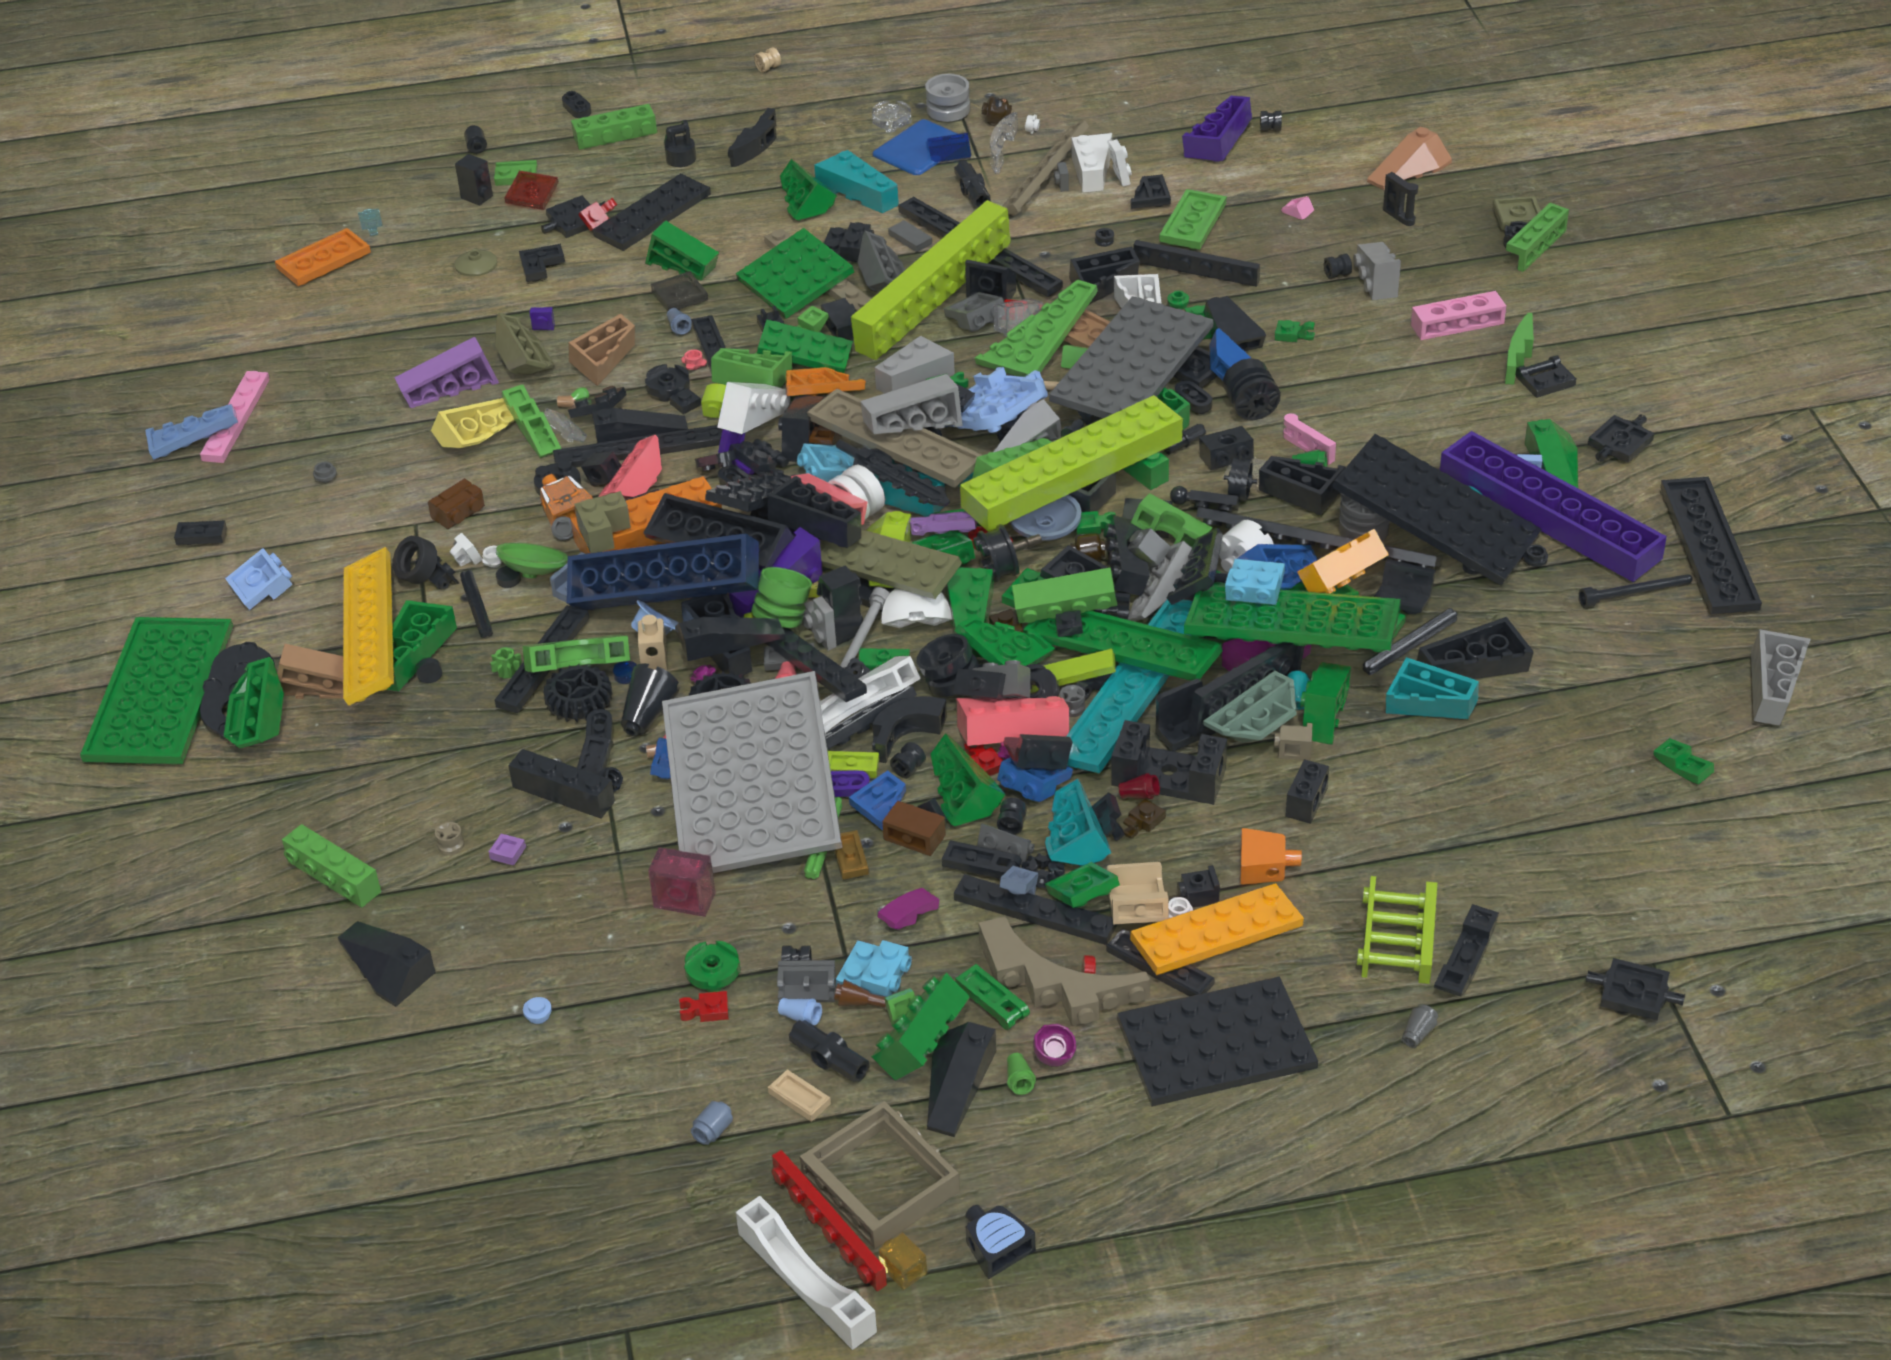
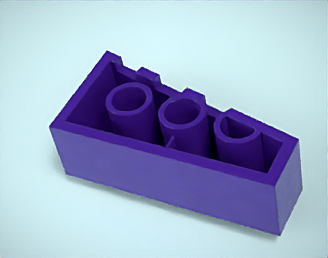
M1231 95L1216 107V112L1205 116V121L1202 124L1197 123L1193 126V131L1190 134L1186 132L1182 135L1184 157L1206 159L1214 162L1223 161L1252 120L1250 97Z
M800 527L794 532L795 538L783 549L772 567L786 568L801 573L809 578L813 584L819 580V576L823 575L820 540ZM759 569V580L762 572L761 569ZM751 590L729 593L734 613L744 618V614L752 611L756 593L760 591Z

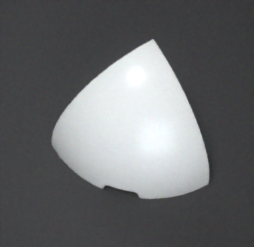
M895 588L887 597L882 611V624L896 628H902L915 622L935 626L952 620L950 606L942 592H940L936 599Z

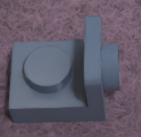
M1012 866L1001 877L1000 887L1008 889L1012 894L1031 893L1035 895L1038 873Z

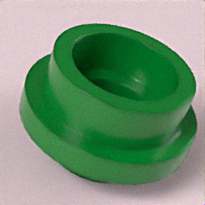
M1174 291L1168 295L1167 302L1170 307L1183 310L1189 303V296L1183 291Z

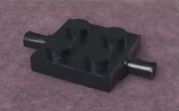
M581 195L547 208L546 216L551 222L541 225L542 232L546 234L552 230H557L565 238H569L589 230L578 214L592 204Z
M1640 414L1635 420L1631 421L1613 415L1588 439V445L1599 450L1595 458L1603 462L1605 458L1611 455L1629 463L1654 440L1655 433L1642 427L1647 422L1646 416Z
M1613 958L1611 967L1605 975L1588 970L1586 982L1602 986L1601 1007L1657 1021L1660 1010L1665 1002L1683 1006L1686 995L1669 991V971Z

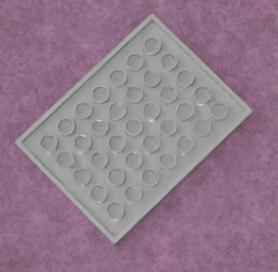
M815 671L662 701L681 872L684 879L843 848Z

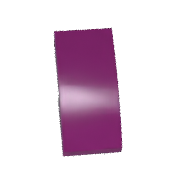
M919 888L891 901L878 912L877 917L893 929H902L904 926L916 924L917 914H925L928 911L938 909L940 899L924 888Z

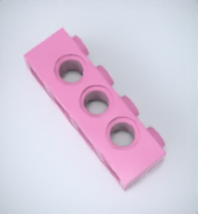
M1492 291L1412 307L1411 326L1420 340L1501 325L1505 322L1506 305L1498 293Z

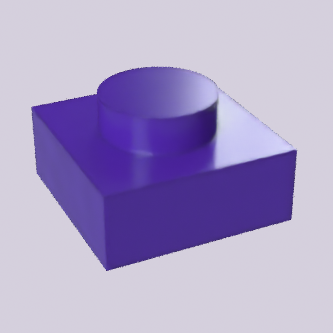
M552 307L530 308L532 330H554L555 320Z

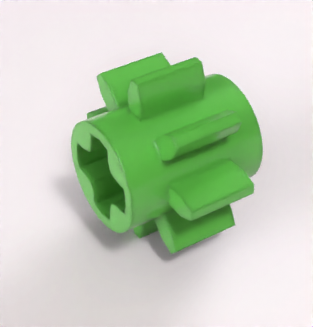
M508 647L500 648L495 654L491 655L492 662L490 664L492 672L498 671L499 677L512 678L520 664H522L521 654H514V649Z

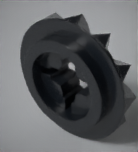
M1038 852L1036 857L1028 856L1027 861L1022 862L1023 869L1038 873L1036 884L1038 888H1046L1045 883L1065 873L1064 864L1052 861L1048 854L1044 856ZM1038 867H1048V871H1045L1044 869L1038 870Z

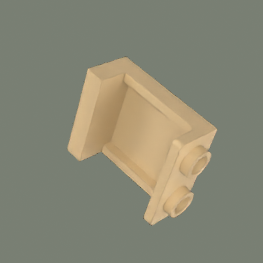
M1160 862L1107 866L1108 871L1118 876L1120 886L1112 889L1108 894L1113 924L1159 922L1169 919L1168 893L1164 891L1162 865Z

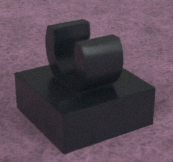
M772 306V312L766 313L764 309H761L760 315H756L757 323L762 332L766 320L784 324L775 306Z

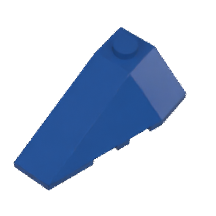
M1257 544L1236 558L1285 563V572L1280 590H1289L1302 581L1297 571L1318 560L1311 545Z

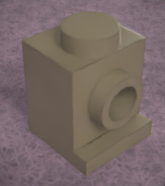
M1307 723V727L1281 725L1280 732H1275L1274 747L1279 748V758L1310 760L1312 723Z

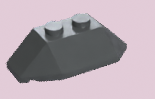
M865 230L858 265L867 287L873 291H881L903 273L905 268L895 252L886 245L887 241L884 237Z

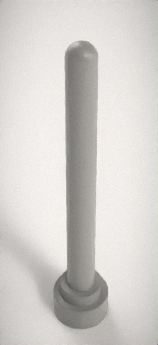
M877 587L872 591L869 597L871 606L840 664L841 667H847L850 660L856 657L879 610L883 609L884 603L890 594L887 590Z

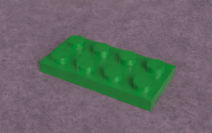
M766 320L757 354H763V350L771 351V355H784L785 351L792 352V363L811 368L827 367L837 372L845 373L853 341L777 321Z

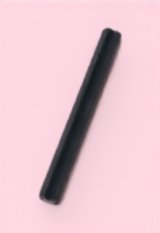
M1452 608L1443 611L1393 643L1391 651L1379 652L1363 663V671L1368 675H1373L1457 621V612Z

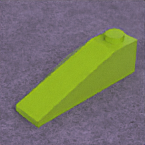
M901 511L887 512L868 527L866 531L910 543L911 514ZM868 580L869 586L894 588Z

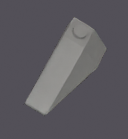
M1182 541L1172 545L1159 566L1148 568L1149 580L1142 596H1138L1134 600L1128 620L1136 622L1146 618L1167 600L1166 597L1169 592L1175 591L1173 584L1177 578L1181 579L1183 573L1180 570L1190 560L1188 555L1192 548L1187 543Z

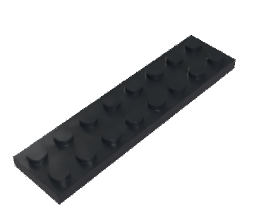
M1709 476L1661 480V491L1710 613L1723 614L1760 611L1762 602Z

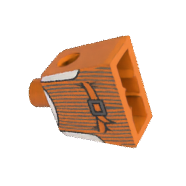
M550 474L542 480L544 486L540 489L541 504L551 527L554 520L559 517L575 518V503L593 499L570 476L557 480L554 475Z

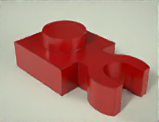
M966 743L964 744L965 752L989 776L999 773L1003 760L992 747L985 750L984 744L976 745V748L967 746Z
M727 991L699 993V1000H693L689 997L679 999L680 1009H686L680 1010V1019L682 1021L692 1020L695 1016H700V1022L729 1020Z

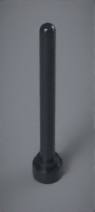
M1690 574L1604 590H1597L1592 587L1581 588L1579 590V602L1583 608L1594 607L1596 603L1604 599L1690 584L1693 581V577Z

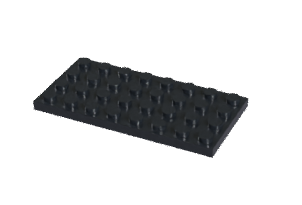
M1377 434L1370 438L1332 485V488L1501 586L1521 561L1527 547L1535 542L1542 531L1541 528L1532 522L1523 519L1511 510L1502 507L1490 498L1483 496L1469 486L1450 477L1447 473L1441 472L1426 461H1422L1405 449H1401Z

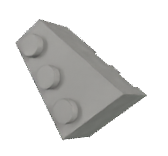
M1384 242L1357 245V254H1354L1353 257L1355 267L1359 268V277L1364 280L1365 291L1369 292L1372 300L1398 297L1401 261L1395 259L1394 253L1389 254L1390 249Z

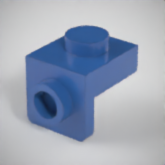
M658 738L650 775L669 779L671 775L667 740L665 738Z

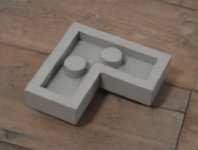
M822 596L805 603L806 609L802 620L804 626L807 629L810 628L814 633L816 641L822 643L827 651L836 648L833 609Z

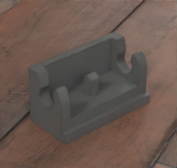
M835 960L778 961V1002L782 998L835 1002Z

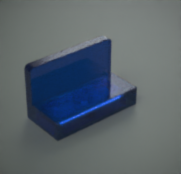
M968 133L928 138L926 141L930 158L934 162L971 157Z

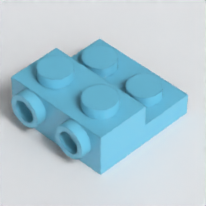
M803 444L801 453L797 457L798 466L804 467L806 474L809 473L826 482L841 475L854 462L852 456L837 449L836 445Z
M1235 559L1233 568L1229 569L1225 584L1226 600L1276 605L1285 572V563Z
M882 940L880 946L857 941L836 978V987L837 983L843 984L844 979L870 991L872 994L885 997L892 995L893 992L898 991L903 973L908 972L910 969L912 957L909 956L908 947Z

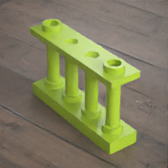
M1371 876L1370 887H1364L1363 903L1368 904L1364 949L1358 948L1357 965L1362 966V977L1367 978L1368 964L1414 968V971H1419L1418 983L1430 984L1437 882L1426 881L1425 893L1420 892L1419 895L1375 891L1376 876ZM1374 902L1414 905L1418 906V909H1424L1423 913H1418V915L1373 911ZM1372 922L1417 926V929L1422 930V934L1417 933L1416 936L1373 932L1371 931ZM1370 943L1415 947V950H1421V953L1415 954V957L1370 952Z

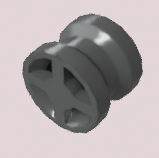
M1068 685L1061 689L1060 698H1063L1069 707V717L1082 715L1085 711V691L1083 688L1077 685Z

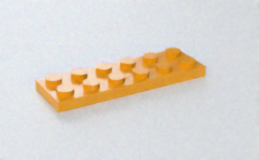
M1275 883L1132 930L1130 940L1155 974L1159 975L1303 926L1304 917Z

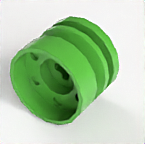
M779 567L765 568L761 572L758 583V590L760 592L756 593L751 612L756 618H778L781 626L785 628L798 627L803 620V614L806 609L804 603L808 600L812 582L803 574L790 569Z

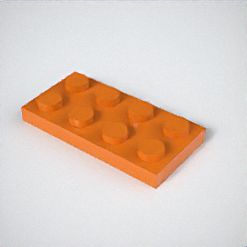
M346 228L276 260L275 265L276 269L297 286H300L319 276H324L334 269L343 267L349 262L362 258L364 255L371 253L370 245Z

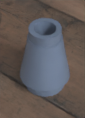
M671 308L667 312V318L672 331L676 334L688 333L691 329V318L676 308Z

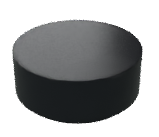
M508 566L501 567L496 572L497 584L504 588L516 586L521 581L520 572L514 571Z
M434 658L422 659L416 666L417 677L424 683L438 681L442 676L440 662Z

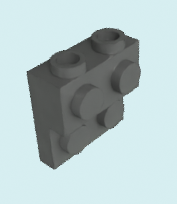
M981 292L943 308L946 317L958 321L959 328L967 329L971 332L981 329L986 323H994L1007 314L1002 297Z

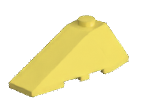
M501 398L440 411L431 432L442 447L463 448L482 443L515 420L504 399Z

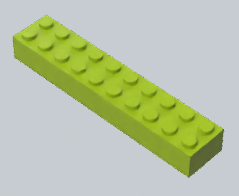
M988 200L853 314L851 322L855 351L877 360L966 282V260L988 263L1004 248L1008 247L1011 241L1008 209Z
M1153 395L960 484L961 507L983 528L990 532L996 529V526L999 524L1005 525L1182 441L1183 418Z

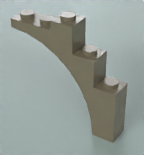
M1006 917L979 922V941L993 978L1005 987H1014L1025 983L1035 1008L1062 1001L1071 1026L1099 1020V1010L1111 1009L1116 1006L1149 999L1150 979L1147 972L1128 975H1097L1078 972L1059 966L1041 957L1026 946L1012 930Z

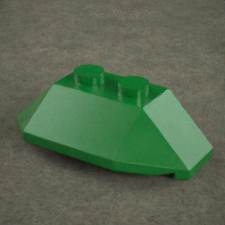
M270 657L248 663L244 669L246 672L239 678L229 695L224 737L238 748L258 744L279 735L284 692L273 659Z

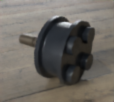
M999 524L996 526V530L987 533L983 531L977 532V537L973 538V542L977 552L980 551L982 560H980L981 568L993 569V581L996 583L1000 581L1002 576L1011 573L1014 576L1019 575L1020 570L1016 552L1042 543L1040 534H1037L1025 540L1022 539L1012 543L1005 527Z

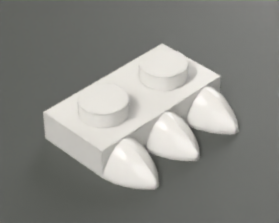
M1117 139L1113 141L1107 140L1111 151L1110 156L1113 161L1114 172L1122 186L1129 185V176L1132 173L1129 164H1126L1125 158H1128L1126 148L1121 146Z

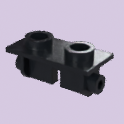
M437 555L435 570L428 579L438 589L448 588L452 580L459 584L453 576L456 572L446 562L441 565L442 559Z

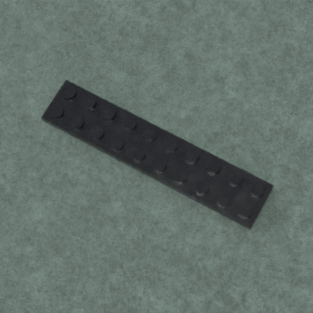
M1198 507L1196 516L1203 518V523L1222 526V522L1226 523V528L1230 529L1243 520H1251L1262 527L1259 530L1264 535L1272 532L1273 538L1290 541L1292 537H1296L1297 543L1315 546V542H1320V548L1336 550L1354 540L1353 538L1209 508ZM1384 545L1389 554L1386 557H1391L1394 561L1407 564L1415 562L1417 563L1416 566L1433 570L1434 567H1441L1443 557Z

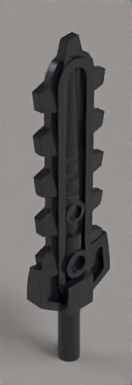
M842 440L836 443L837 449L854 457L853 465L867 468L870 472L879 476V481L891 482L892 488H902L906 491L905 495L909 497H918L919 503H929L942 507L950 504L944 487L941 485L933 486L932 481L928 478L920 479L919 474L915 471H905L906 467L902 464L894 465L892 457L878 448L868 449L866 447L859 450Z

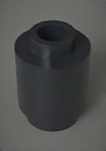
M476 125L469 126L464 133L467 148L471 153H482L487 147L484 131Z

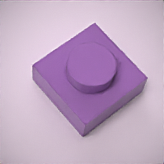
M500 834L489 850L490 859L515 865L526 848L525 840Z

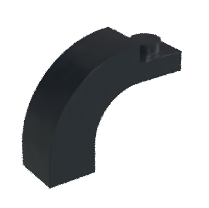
M930 696L912 697L897 701L882 710L872 724V750L879 753V762L887 763L895 742L906 734L927 732L940 735L947 719L946 699Z

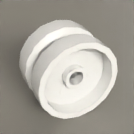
M852 465L841 475L834 477L828 482L868 502L865 520L884 506L885 496L879 481L872 472L863 466Z

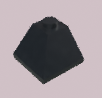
M972 260L965 261L966 298L978 292L1002 297L1003 302L1013 298L1016 293V273L1007 267Z

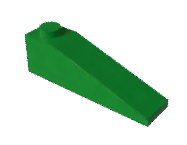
M1551 419L1527 422L1525 446L1529 454L1542 455L1541 469L1578 488V448L1571 435Z

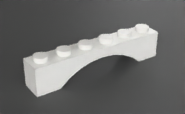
M911 656L894 657L860 677L859 680L867 686V693L845 702L833 693L821 700L825 733L858 710L901 691L921 679Z
M761 1196L736 1212L739 1235L852 1350L877 1333L875 1310L856 1291L847 1289L825 1274L796 1242L779 1214Z

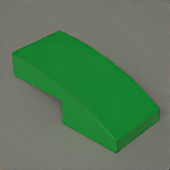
M1671 738L1653 751L1654 756L1667 768L1697 785L1714 772V763L1692 755L1691 746Z

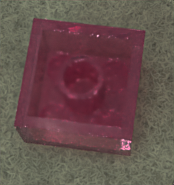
M659 847L648 870L654 908L706 917L716 894L711 856Z

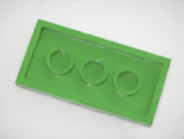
M1186 189L1161 231L1159 242L1200 250L1224 209L1227 196Z

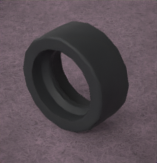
M411 535L404 538L398 544L392 559L395 575L402 580L415 584L425 582L432 575L436 567L437 550L435 545L431 541ZM419 549L420 555L416 566L412 570H410V563L414 553Z

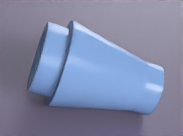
M782 998L778 1005V1013L795 1021L806 1020L810 1024L816 1025L822 1016V1006L815 999Z

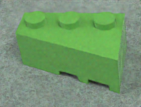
M721 348L711 358L712 382L727 385V382L767 384L781 388L786 382V370H792V352L785 351L784 355H771V351L763 350V354H749L748 349Z

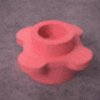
M689 350L681 358V362L686 364V369L696 370L707 364V360L703 359L702 352L699 350Z

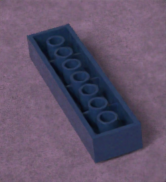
M739 534L568 556L567 604L584 610L634 605L638 604L637 600L651 603L758 590L759 542L748 534Z

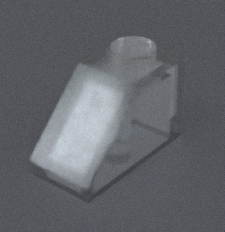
M1029 298L994 304V330L1003 333V336L1007 337V333L1030 315L1033 314L1035 316L1038 314L1043 306V302Z

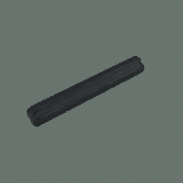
M471 570L462 571L460 573L461 582L479 634L482 638L491 637L493 634L492 626L473 572Z

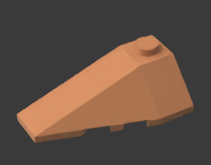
M1420 126L1402 140L1367 178V182L1385 190V177L1390 172L1395 173L1404 180L1410 177L1418 179L1425 172H1439L1452 163V158L1438 134Z

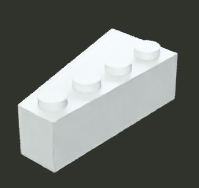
M727 382L717 428L743 434L784 414L785 409L790 404V396L786 395V389L767 384Z

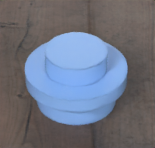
M542 997L532 998L523 1006L524 1016L534 1024L545 1022L552 1011L551 1003Z

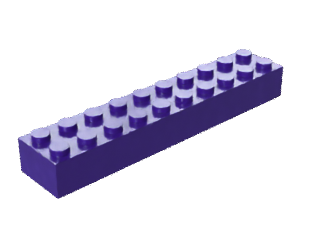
M1470 431L1441 452V472L1447 473L1450 477L1464 485L1477 489L1483 496L1511 510L1523 519L1532 522L1541 528L1545 534L1632 582L1636 581L1663 559L1667 536L1473 431Z

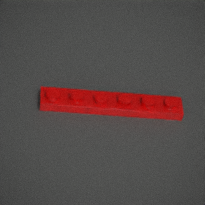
M783 1150L773 1154L772 1175L779 1185L783 1184L788 1189L795 1204L800 1203L803 1206L809 1220L813 1224L817 1223L822 1228V1232L829 1243L832 1244L834 1242L837 1245L843 1259L848 1264L852 1263L857 1268L858 1275L865 1284L870 1283L876 1291L887 1286L886 1269L879 1259Z

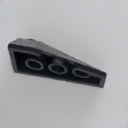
M966 1022L946 1031L940 1037L938 1045L932 1053L927 1130L955 1137L996 1053V1029L972 1022Z

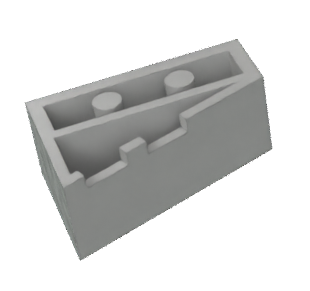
M919 336L875 367L876 389L883 393H888L925 381L927 378L946 373L948 376H952L955 374L954 353Z

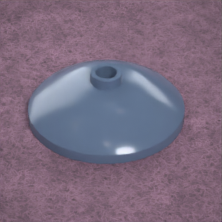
M1066 495L1011 521L1010 524L1016 532L1026 538L1040 534L1042 541L1056 540L1068 535L1077 528L1081 521V507L1072 496Z

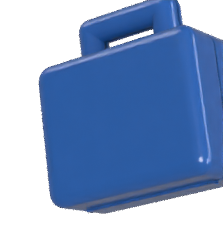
M922 119L875 149L872 155L912 175H921L966 145L968 139L929 120Z

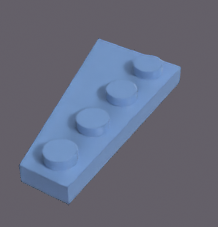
M232 404L212 409L204 412L202 417L199 418L192 415L184 418L182 423L176 425L169 422L163 424V429L154 431L153 427L146 429L150 455L153 459L165 457L172 451L188 447L201 438H208L219 430L232 427L238 422Z

